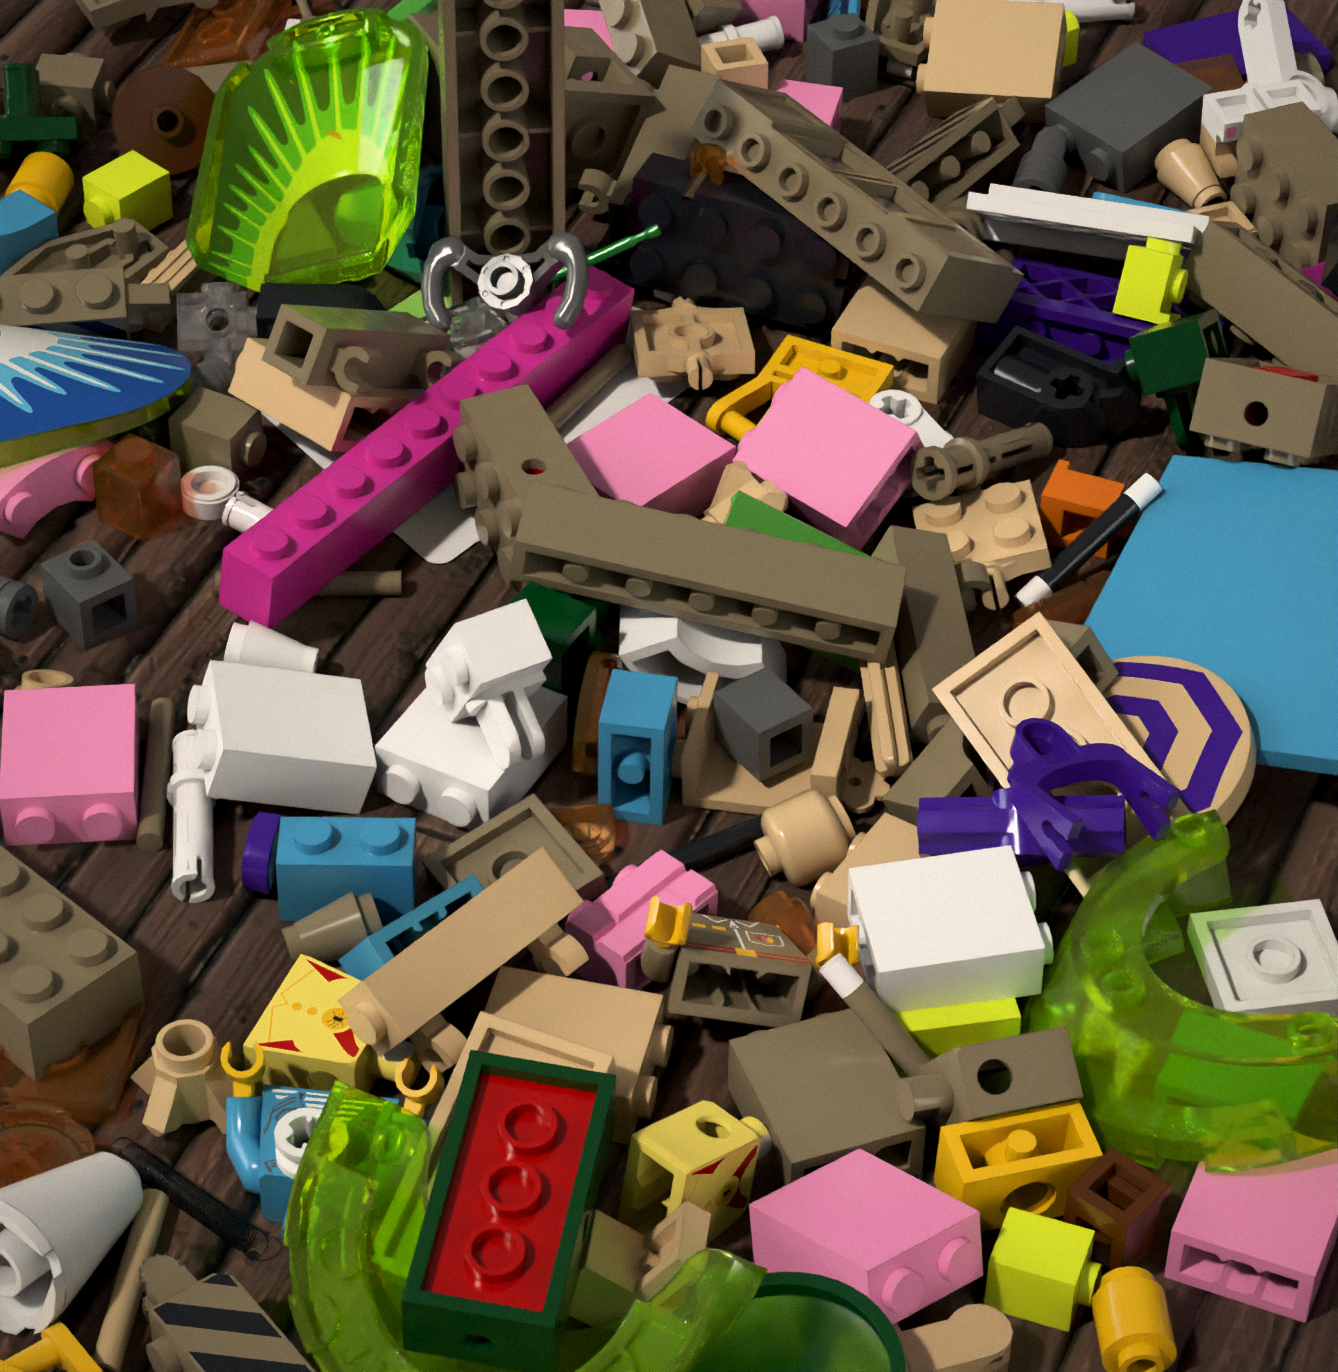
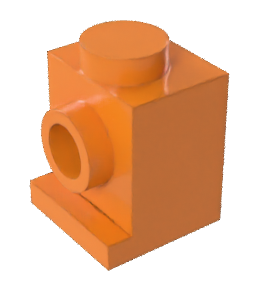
M1059 459L1042 492L1039 517L1046 543L1065 549L1124 493L1125 484L1070 470L1071 462ZM1132 519L1093 556L1106 559L1116 537L1126 538Z

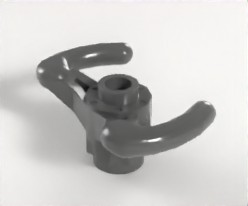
M560 231L551 235L548 241L533 253L478 255L466 247L463 240L454 236L436 241L431 246L425 261L421 282L423 310L429 324L445 333L451 329L452 321L444 304L443 277L445 272L451 267L478 286L480 297L504 321L511 324L549 294L546 286L565 265L567 268V282L563 298L553 316V322L559 329H570L583 307L589 283L588 259L583 242L575 234ZM472 263L480 269V275L468 267V265Z

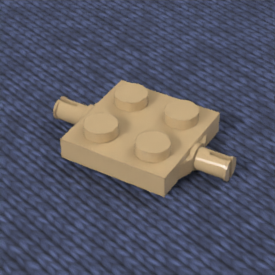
M673 295L671 298V308L631 311L630 337L638 377H648L656 382H674L681 379L682 376H688V382L692 388L699 390V380H701L703 390L708 388L713 380L727 381L738 378L740 374H755V350L743 307H697L695 300L689 298L683 300L681 296Z
M1030 479L1016 483H998L985 490L981 489V485L978 488L967 491L957 489L958 496H948L941 500L911 506L916 529L947 534L954 565L972 561L986 566L990 587L987 590L981 589L982 602L988 609L996 610L994 594L997 595L1000 609L1007 605L1009 594L1006 590L1005 582L1022 574L1052 567Z

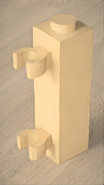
M541 847L337 1001L345 1010L348 1024L353 1033L362 1042L371 1045L379 1057L409 1037L415 1045L417 1056L424 1068L430 1073L431 1067L434 1064L443 1073L458 1062L467 1042L465 1036L456 1027L447 1023L440 1014L446 1007L525 947L532 953L534 964L540 973L566 977L589 960L582 945L573 936L565 933L557 923L584 901L545 849Z

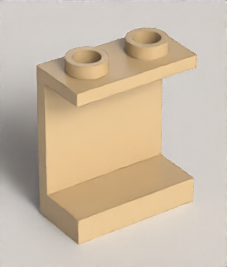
M706 673L700 696H690L685 716L687 739H677L673 750L672 777L682 779L683 806L760 815L766 809L811 788L818 790L826 798L836 795L841 802L852 756L854 757L859 740V689L833 688L824 723L813 722L812 758L759 782L715 741L714 691L720 689V673Z

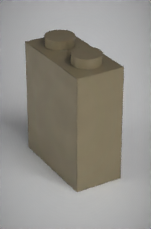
M850 1008L834 1013H823L811 1019L769 1030L755 1031L746 1036L729 1040L727 1088L742 1118L747 1116L754 1117L761 1121L769 1131L772 1148L762 1158L778 1189L859 1148L912 1176L922 1174L926 1125L922 1119L906 1121L900 1114L896 1101V1085L900 1077L883 1046Z

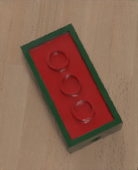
M470 1050L401 1299L403 1350L523 1372H555L615 1128L616 1075Z

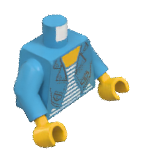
M229 1041L222 1048L220 1056L223 1070L228 1079L233 1082V1096L226 1097V1150L244 1189L260 1195L262 1217L269 1222L283 1223L280 1234L282 1240L287 1246L300 1251L319 1249L323 1245L327 1228L355 1232L364 1228L373 1209L385 1206L400 1190L429 1126L430 1119L424 1117L425 1107L438 1100L444 1091L445 1082L441 1071L433 1064L428 1084L420 1090H411L410 1080L414 1075V1062L410 1058H405L399 1063L395 1071V1082L397 1088L406 1097L403 1111H400L399 1099L268 1084L264 1085L262 1096L255 1095V1083L262 1078L266 1069V1060L262 1047L255 1041L257 1056L255 1064L246 1071H238L231 1067L232 1046ZM312 1107L328 1112L338 1122L341 1160L338 1168L329 1176L317 1181L304 1182L291 1179L283 1174L277 1166L274 1129L277 1122L286 1113L298 1108ZM303 1140L296 1143L295 1147L302 1148L303 1143L306 1142L307 1148L311 1149L320 1146L321 1142L314 1140L313 1145L308 1146V1140Z

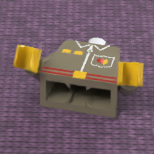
M653 896L650 900L644 932L646 939L641 954V967L643 973L653 981L662 983L670 980L667 1008L669 1013L777 1028L801 1020L804 1002L817 996L828 984V981L819 970L833 956L841 953L852 967L859 964V925H852L849 928H833V923L818 924L817 947L812 949L806 956L777 926L692 913L693 906L688 902H685L684 906H674L660 902L661 897Z

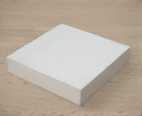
M1320 899L1189 914L1187 934L1220 1024L1236 1030L1335 1018L1338 1012V943Z

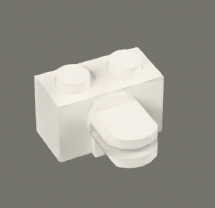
M525 598L455 623L426 662L425 682L434 703L437 706H444L450 722L468 716H476L495 762L502 769L520 764L521 757L525 760H531L544 754L545 738L527 697L534 695L546 681L543 669L552 660V656L527 599Z

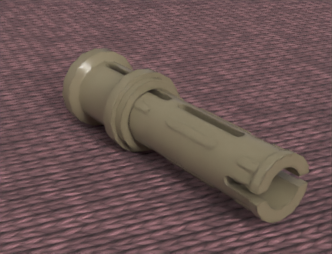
M1034 422L1023 427L995 434L978 441L962 436L951 439L943 448L937 446L921 448L913 454L909 463L911 484L921 497L930 501L947 498L953 493L954 489L967 491L978 488L984 483L989 474L1010 469L1036 459L1046 458L1053 448L1052 434L1044 424L1038 422L1034 425ZM933 465L939 468L927 473L925 471L927 467Z

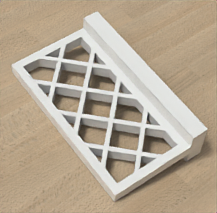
M990 183L988 194L969 192L966 209L984 219L983 240L1125 262L1129 245L1146 247L1148 237L1182 244L1179 255L1184 256L1183 265L1212 220L1210 216Z

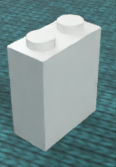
M210 660L202 685H193L190 691L187 707L188 722L197 726L198 734L194 746V766L197 769H203L206 796L359 815L377 769L361 680Z
M541 686L534 695L527 697L545 738L544 754L531 760H525L521 757L520 764L502 769L495 762L476 716H468L450 722L444 706H437L434 703L426 687L375 745L377 793L389 797L397 803L409 805L446 820L452 825L471 831L520 802L567 745V696Z
M1011 845L849 868L847 915L851 927L852 925H859V957L866 982L891 1013L1041 994L1044 965L1052 964L1054 958L1051 932L1046 922L1037 923L1034 915L1036 910V892L1033 878L1029 871L1020 872Z

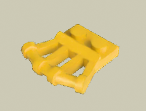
M787 335L756 378L720 398L711 406L706 415V426L720 436L728 434L740 442L746 432L758 426V424L756 425L745 418L744 415L773 399L778 388L783 383L791 381L801 366L869 404V401L875 394L889 390L893 385L894 365Z

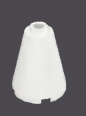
M99 1152L0 1188L1 1331L17 1335L27 1328L35 1329L34 1334H37L55 1323L135 1218L143 1205L144 1198L140 1176L128 1161L109 1152Z

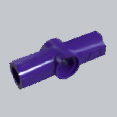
M1010 788L993 791L992 797L919 798L917 835L921 858L1011 845L1018 867L1041 866L1051 863L1015 807L1008 800ZM1046 792L1084 820L1078 838L1069 841L1065 839L1067 844L1074 850L1072 857H1126L1127 828L1124 795L1053 796L1052 792Z

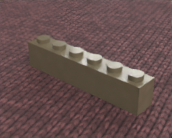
M531 481L515 538L509 579L525 583L532 581L551 589L885 665L897 625L907 567L888 563L877 557H862L823 548L815 543L796 542L761 534L749 528H735L700 520L688 514L669 513L639 506L627 500H612L577 492L565 486H551Z

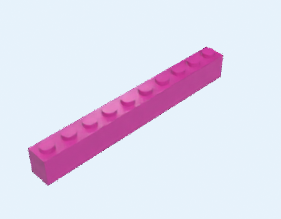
M594 266L588 267L589 283L583 307L570 329L563 330L557 328L553 322V316L563 298L567 280L223 548L218 604L248 622L253 620L263 626L274 629L453 483V475L460 473V459L457 456L453 443V428L460 426V400L528 384L544 409L563 394L615 344H624L626 342L635 289L617 280L605 271L599 270Z

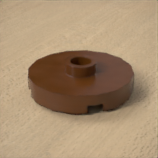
M155 65L137 72L121 85L112 104L111 128L118 147L124 154L134 150L169 171L170 175H176L194 169L207 158L206 143L217 141L221 112L214 93L199 76L179 66ZM166 110L173 111L177 118L175 127L168 131L161 130L157 125L158 115Z

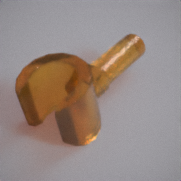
M702 143L694 146L689 176L695 178L698 174H710L711 183L721 185L725 166L729 165L725 162L726 151L722 147L711 143Z

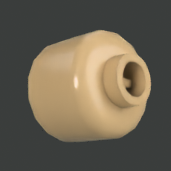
M811 788L766 809L761 817V828L764 836L755 840L754 845L766 871L771 877L782 872L792 885L804 887L819 880L825 872L833 873L845 859L848 848L856 837V833L837 796L832 795L826 798L818 790Z

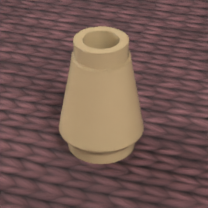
M1178 139L1166 145L1157 155L1155 168L1158 171V181L1191 208L1195 209L1227 202L1228 197L1223 191L1201 145L1191 143L1188 139Z

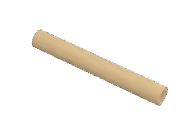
M146 1189L143 1191V1205L131 1225L92 1358L103 1372H120L143 1293L142 1286L139 1284V1267L143 1266L142 1261H147L149 1256L153 1257L169 1203L168 1196L158 1189Z

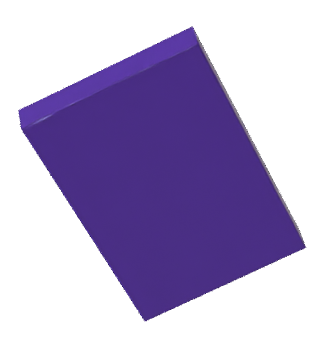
M1285 6L1294 52H1298L1301 55L1310 52L1318 60L1322 71L1329 69L1332 53ZM1239 10L1144 32L1143 46L1214 87V93L1240 89L1242 82L1248 80L1238 30Z

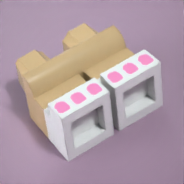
M1300 79L1254 86V92L1247 87L1204 94L1199 145L1202 146L1226 195L1230 194L1231 187L1235 184L1238 162L1236 146L1238 140L1241 139L1245 114L1303 101L1320 119L1321 107Z

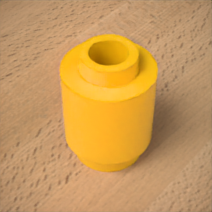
M34 152L24 159L4 197L21 189L54 210L57 216L73 188V172L69 165L57 155L49 152Z
M1120 1267L1104 1274L1097 1282L1096 1292L1091 1301L1104 1369L1107 1372H1164L1174 1363L1177 1356V1348L1163 1287L1155 1281L1154 1276L1149 1271L1140 1267Z

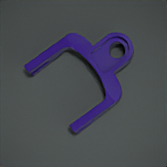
M1042 718L1025 719L1017 725L1010 747V756L1013 764L1007 775V781L1010 785L1008 800L1015 807L1057 871L1069 868L1074 850L1067 844L1065 839L1069 841L1078 838L1084 821L1046 793L1064 785L1094 780L1114 784L1121 794L1125 796L1126 801L1154 842L1166 838L1171 821L1162 812L1161 808L1164 811L1175 809L1181 790L1117 745L1093 743L1079 746L1061 726Z

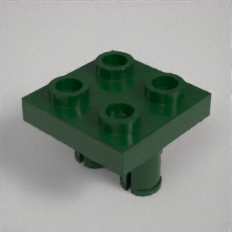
M30 63L3 65L5 114L0 115V161L15 160L16 150L49 152L61 159L71 158V149L83 148L82 126L76 116L44 117V114L41 113L39 70H36V65Z

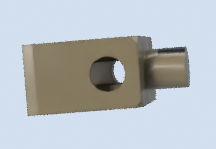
M1067 1026L951 1049L920 1066L918 1076L901 1078L896 1085V1101L902 1117L906 1121L929 1118L931 1130L938 1137L940 1136L942 1126L1073 1101L1084 1097Z

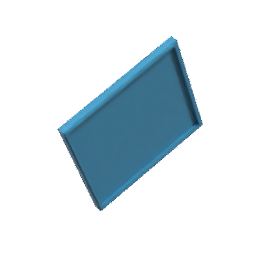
M1173 455L1159 481L1162 491L1146 505L1084 625L1091 627L1110 660L1132 656H1165L1195 663L1222 678L1238 695L1246 710L1255 736L1257 749L1256 764L1338 775V470Z

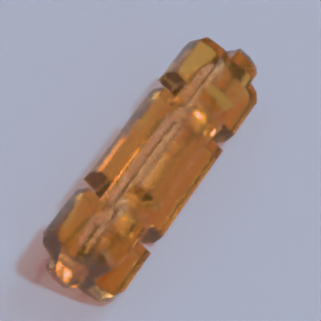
M1101 571L1085 579L1087 585H1085L1084 581H1079L1039 600L1041 606L1038 605V602H1032L1017 609L1013 614L1015 622L1012 625L1013 630L1039 611L1047 620L1076 624L1087 619L1111 571Z

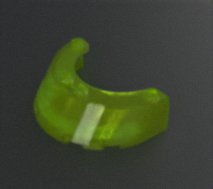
M1215 809L1201 814L1191 813L1178 817L1169 826L1165 839L1155 842L1151 836L1144 839L1125 852L1101 874L1083 898L1056 947L1053 963L1046 965L1043 971L1041 994L1029 997L1021 1017L1020 1035L1067 1026L1084 1096L1079 1098V1102L1096 1140L1105 1144L1106 1152L1113 1147L1136 1163L1160 1169L1165 1159L1204 1161L1206 1172L1243 1171L1274 1166L1338 1148L1337 1017L1325 1012L1315 1011L1294 1014H1247L1213 1008L1188 999L1174 991L1150 967L1155 962L1185 951L1182 930L1176 918L1232 902L1226 856L1230 850L1229 835L1226 826Z
M335 1080L304 1150L294 1177L285 1222L284 1246L289 1247L290 1276L293 1294L288 1295L294 1323L306 1354L314 1357L321 1372H523L403 1350L401 1299L428 1205L427 1180L429 1157L432 1149L431 1133L424 1120L414 1112L339 1080ZM716 1248L700 1250L687 1258L673 1278L647 1302L635 1299L628 1314L596 1327L565 1331L555 1372H692L739 1320L755 1296L768 1269L729 1251Z

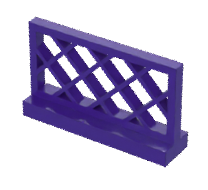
M1017 256L1011 265L1021 271L1024 276L998 322L994 324L979 321L976 345L997 349L1015 325H1018L1112 365L1116 358L1125 361V350L1131 349L1128 338L1148 327L1158 324L1104 311L1113 309L1120 279ZM1026 279H1030V280H1034V281H1039V282L1029 283ZM1087 292L1091 293L1092 295L1084 296L1082 293ZM1187 294L1183 295L1179 304L1172 302L1170 310L1172 313L1180 314V318L1206 311L1193 303ZM1059 296H1060L1061 298H1063V299H1061V300L1050 299V298L1059 297ZM1218 312V318L1224 335L1231 321Z

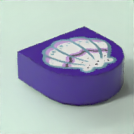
M258 812L257 816H254L242 858V884L247 892L271 895L275 891L277 886L276 856L280 814Z

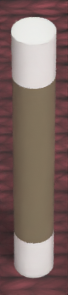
M841 953L833 956L820 968L819 972L908 1077L918 1076L920 1066L931 1061V1059Z

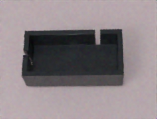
M652 152L633 179L624 238L644 232L646 228L657 223L662 234L651 239L642 240L634 247L622 252L618 280L724 308L743 307L744 312L747 314L831 335L833 326L853 298L859 266L743 175L712 167L694 192L693 198L687 197L685 194L699 176L701 164Z

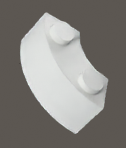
M620 605L619 657L630 671L678 677L677 702L687 705L690 696H700L707 672L720 673V688H723L734 681L768 667L787 684L786 653L779 640Z

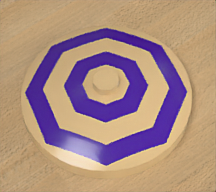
M1132 656L1111 660L1119 674L1102 693L1103 697L1164 778L1181 790L1179 798L1197 822L1196 826L1128 875L1165 866L1191 853L1210 840L1234 816L1246 797L1254 777L1257 752L1255 736L1240 698L1222 678L1202 666L1182 659L1165 656ZM995 777V791L998 789H1004ZM1052 863L1046 864L1052 868H1055Z

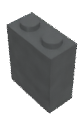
M1135 41L1045 105L1046 127L1057 125L1058 128L1066 133L1065 136L1068 138V144L1064 157L1088 171L1095 179L1104 181L1125 194L1156 171V157L1166 145L1178 139H1188L1191 143H1195L1200 139L1204 94L1214 93V87Z

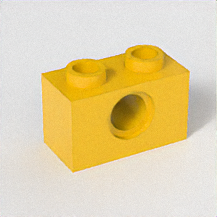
M1078 1099L942 1126L933 1181L936 1189L980 1211L981 1232L1002 1227L1009 1206L1049 1218L1063 1216L1067 1189L1103 1156V1153Z

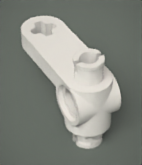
M1243 0L1238 15V30L1248 82L1242 88L1249 87L1254 92V86L1300 79L1321 107L1320 120L1331 132L1338 134V98L1335 91L1330 87L1323 86L1313 75L1297 70L1284 0Z

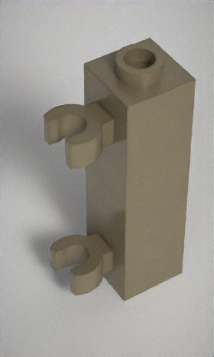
M669 64L659 89H654L648 82L639 79L654 95V99L618 181L613 180L608 174L597 169H585L578 184V189L584 191L579 202V209L590 214H602L608 211L609 227L628 193L632 191L634 176L652 152L690 161L700 141L689 132L716 80L721 79V76Z
M281 304L261 360L306 385L340 386L343 390L350 393H371L373 387L423 389L425 391L441 379L440 372L443 365L456 367L464 361V358L454 351H446L451 335L408 312Z
M890 525L871 557H877L888 563L907 567L897 625L894 632V643L910 742L928 745L951 718L932 691V688L975 658L965 611H972L977 606L973 588L987 590L990 587V581L986 566L979 562L969 561L954 565L947 534Z

